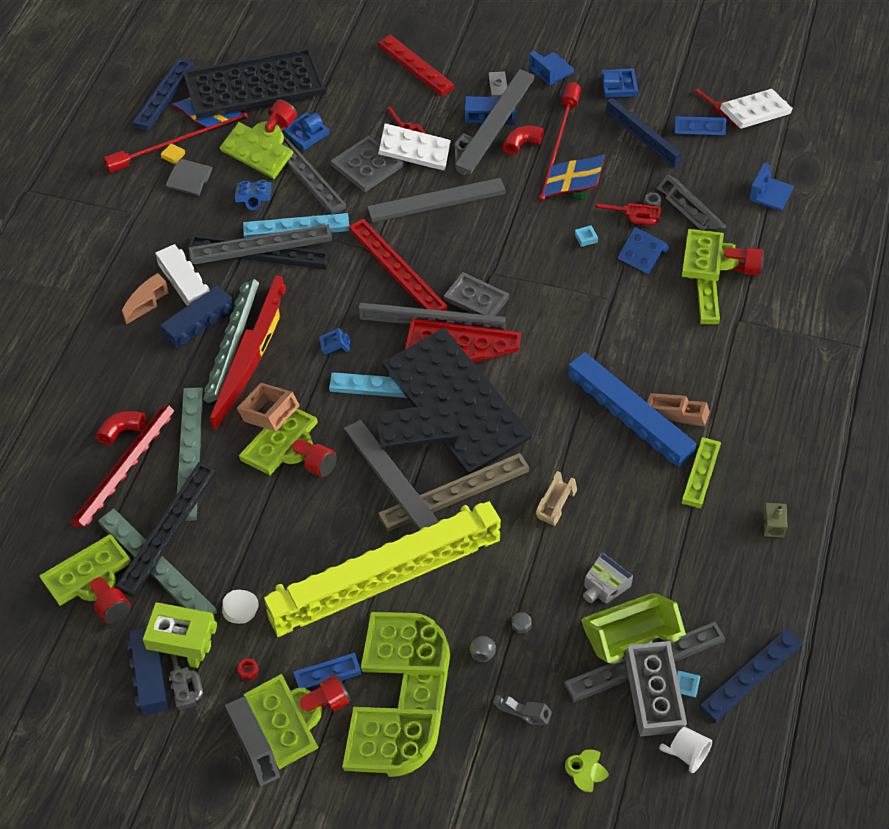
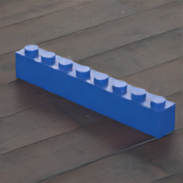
M586 352L569 364L568 376L573 382L578 383L586 393H590L596 398L599 404L604 405L614 416L620 418L627 427L632 428L641 439H645L650 443L654 450L662 453L670 463H674L679 467L694 455L696 443Z

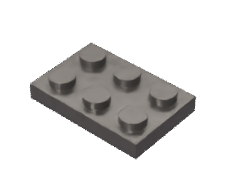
M462 272L444 295V301L471 314L496 316L509 299V293Z

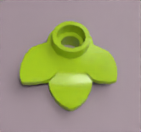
M584 750L580 755L571 756L566 760V772L574 778L575 785L583 791L593 792L594 783L605 780L609 775L606 769L597 763L600 758L599 751ZM578 765L580 769L575 770L572 766Z

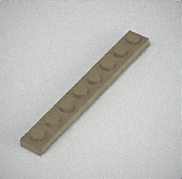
M518 453L419 496L434 513L529 472V466L522 455ZM399 504L379 512V518L387 532L412 522Z

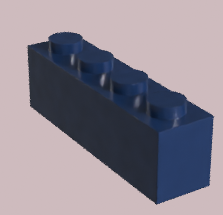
M216 286L162 323L160 326L163 337L176 349L186 344L194 336L200 334L210 325L215 324L217 320L234 309L232 297L222 288Z
M147 627L129 631L130 639L127 640L128 650L133 654V657L129 658L131 670H135L136 675L132 677L134 690L138 689L135 703L137 709L141 708L143 716L169 710L161 654L157 651L147 650L143 642Z

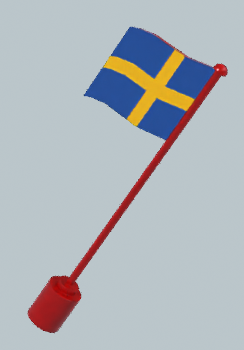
M567 83L563 92L561 103L566 109L542 193L539 195V200L541 201L553 195L583 191L598 185L605 154L553 166L569 108H575L578 104L581 87L577 83Z
M184 99L173 103L172 106L183 111L193 121L205 127L204 129L131 155L122 150L103 157L105 167L109 173L129 167L130 158L242 118L246 119L248 115L245 112L234 111L196 119L191 99Z

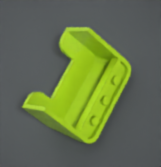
M648 594L586 616L581 620L596 655L610 664L618 663L622 660L621 658L625 655L624 652L628 645L652 643L656 638L675 642L680 639L679 637L686 635L677 602L659 594Z

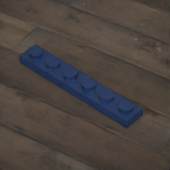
M178 58L134 119V127L146 131L150 130L184 82L183 71L194 68L192 61Z
M613 98L607 100L606 113L673 168L680 165L681 153L678 149L660 137L643 121L634 116L632 112L623 107L621 103Z
M787 628L705 700L699 709L716 723L802 646L803 642Z

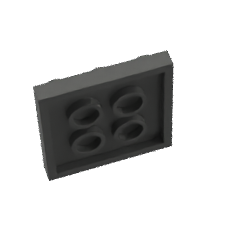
M367 136L332 159L331 166L363 192H367L401 169L403 162L400 159L378 154L380 144L372 137Z

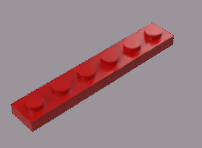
M391 34L378 42V47L440 96H444L454 89V84Z

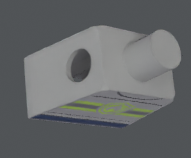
M602 553L585 577L584 586L588 590L583 594V597L589 603H593L597 598L604 603H608L631 587L633 575Z

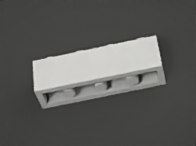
M175 244L156 252L158 265L187 306L210 291L206 284L203 285L199 273L194 272L191 262L186 261L184 252L181 249L179 250Z

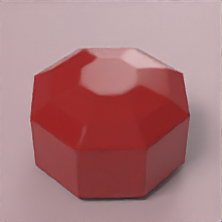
M245 658L239 662L237 672L242 680L251 681L258 675L259 668L254 659Z

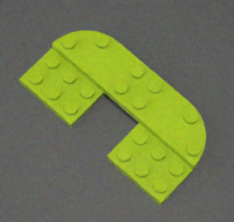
M371 612L361 669L363 672L404 673L398 709L353 707L342 766L344 771L387 773L389 777L401 776L422 766L433 753L437 744L450 661V648L443 630L431 618L417 613Z

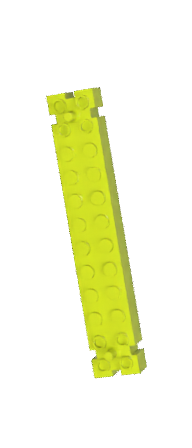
M490 501L484 504H477L473 511H470L469 507L464 505L461 507V512L457 513L456 516L442 519L430 527H423L416 533L405 535L395 542L386 543L374 551H367L360 557L349 559L339 566L330 567L320 574L311 575L299 583H292L287 587V591L282 584H279L275 587L276 591L264 597L268 619L277 637L293 631L294 627L299 625L303 627L478 551V548L483 545L487 547L500 541V531L498 529H500L501 519Z

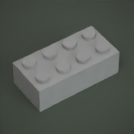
M670 641L628 645L624 656L640 737L679 732L687 725Z

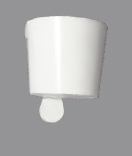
M683 727L677 733L670 748L665 744H661L659 749L679 757L690 766L689 771L694 773L706 758L711 748L712 740Z

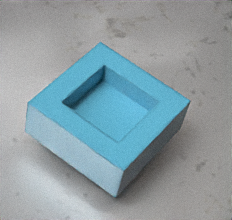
M592 226L575 230V236L581 247L598 243V237Z
M678 671L677 677L681 694L696 697L700 676Z

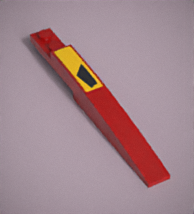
M275 275L254 330L246 329L210 417L213 429H217L242 393L270 342L280 319V297L284 295L286 290L282 276Z

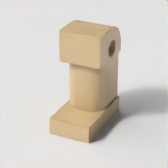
M556 472L554 480L538 505L536 511L538 519L553 526L557 524L562 514L561 508L568 495L574 497L577 492L574 478H571L569 483L566 484L563 483L561 472Z

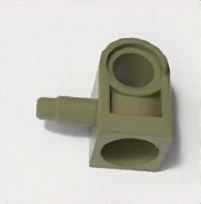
M765 502L763 513L764 536L784 538L787 531V505Z

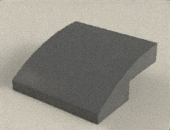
M180 159L172 170L166 186L173 190L199 196L203 184L207 183L212 167Z

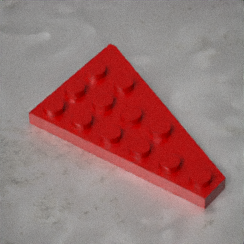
M412 318L405 349L445 327L474 363L518 352L521 332Z

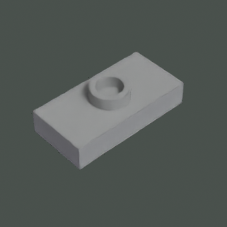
M505 71L489 72L491 97H501L507 89Z

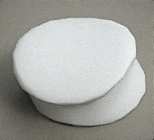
M245 590L229 592L223 599L222 613L224 618L229 622L238 624L250 621L258 609V599L253 593Z

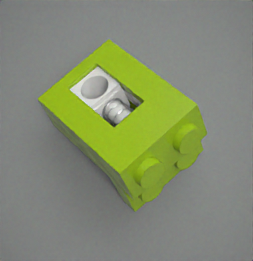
M156 602L143 637V642L147 650L187 657L189 666L198 668L200 661L204 660L205 653L210 651L211 635L216 632L217 622L214 620L213 613Z

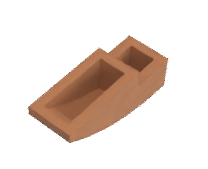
M158 273L144 282L126 302L122 309L126 324L157 307L156 300L168 294L166 281Z
M650 393L647 402L666 419L705 427L710 412L707 402L688 401L687 396Z

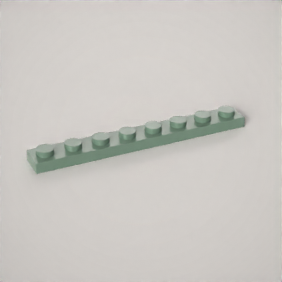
M255 279L243 283L239 289L240 293L235 301L234 311L230 315L229 325L225 329L226 334L220 344L219 354L215 358V365L210 373L209 382L204 389L203 400L207 403L218 399L231 368L259 286V282Z
M184 388L177 494L198 462H200L203 388ZM197 503L185 521L197 520Z
M112 509L98 520L99 525L135 558L146 542V539L115 509ZM162 556L150 575L182 607L210 612L213 615L216 614V608Z

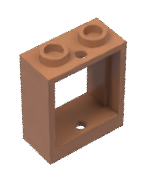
M260 383L237 407V410L244 422L277 431L300 405L293 392ZM268 400L275 402L266 414L258 412Z

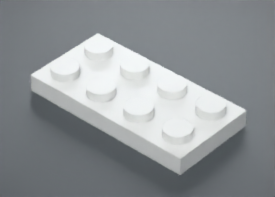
M773 89L724 102L720 107L740 129L791 114L793 109Z
M385 124L378 154L445 170L451 140Z

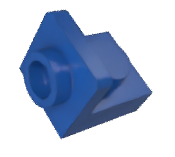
M339 328L319 336L321 350L325 355L339 348H342L345 352L350 351V338Z

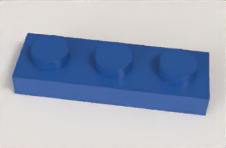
M675 116L674 133L725 135L726 118Z
M355 653L294 671L298 688H306L309 691L321 687L319 683L333 675H338L341 681L361 675Z

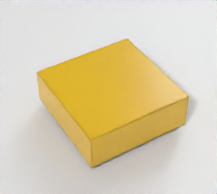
M170 144L161 153V157L176 164L185 155V150Z

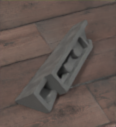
M666 175L657 187L659 191L667 195L665 198L700 230L725 229L727 227L675 177Z

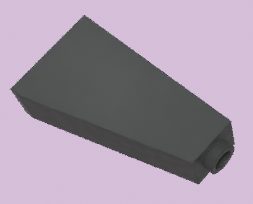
M244 696L226 704L225 707L229 719L260 787L280 778L273 751L246 697Z

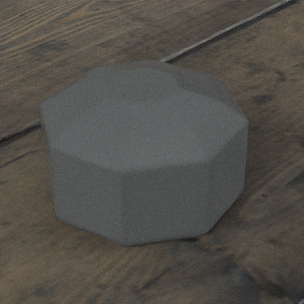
M650 192L645 195L644 205L660 207L661 197L657 193Z
M525 612L516 613L512 617V629L518 634L527 633L531 629V617Z

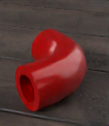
M526 125L514 129L505 138L502 146L504 152L515 155L523 143L541 144L544 128Z
M136 411L115 413L104 421L95 437L104 445H112L117 435L122 431L135 430L141 432L146 424V414Z

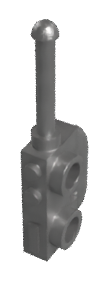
M171 654L173 668L170 672L169 680L172 681L170 685L171 689H174L176 707H178V710L196 706V701L200 700L203 696L200 676L195 671H189L188 667L181 669L178 666L176 655ZM191 680L194 692H189L187 683L191 682Z

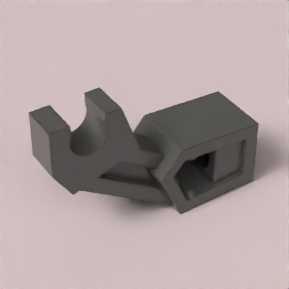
M464 133L455 142L454 148L455 169L462 175H465L466 172L457 169L456 163L473 139V137Z
M496 695L493 701L498 709L521 717L532 725H548L552 711L545 703L527 702L525 706L510 696H506L504 700L500 695Z

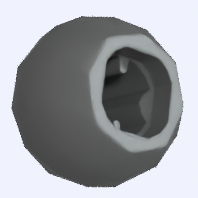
M479 636L472 640L469 650L473 659L479 662H487L494 657L496 646L491 638Z

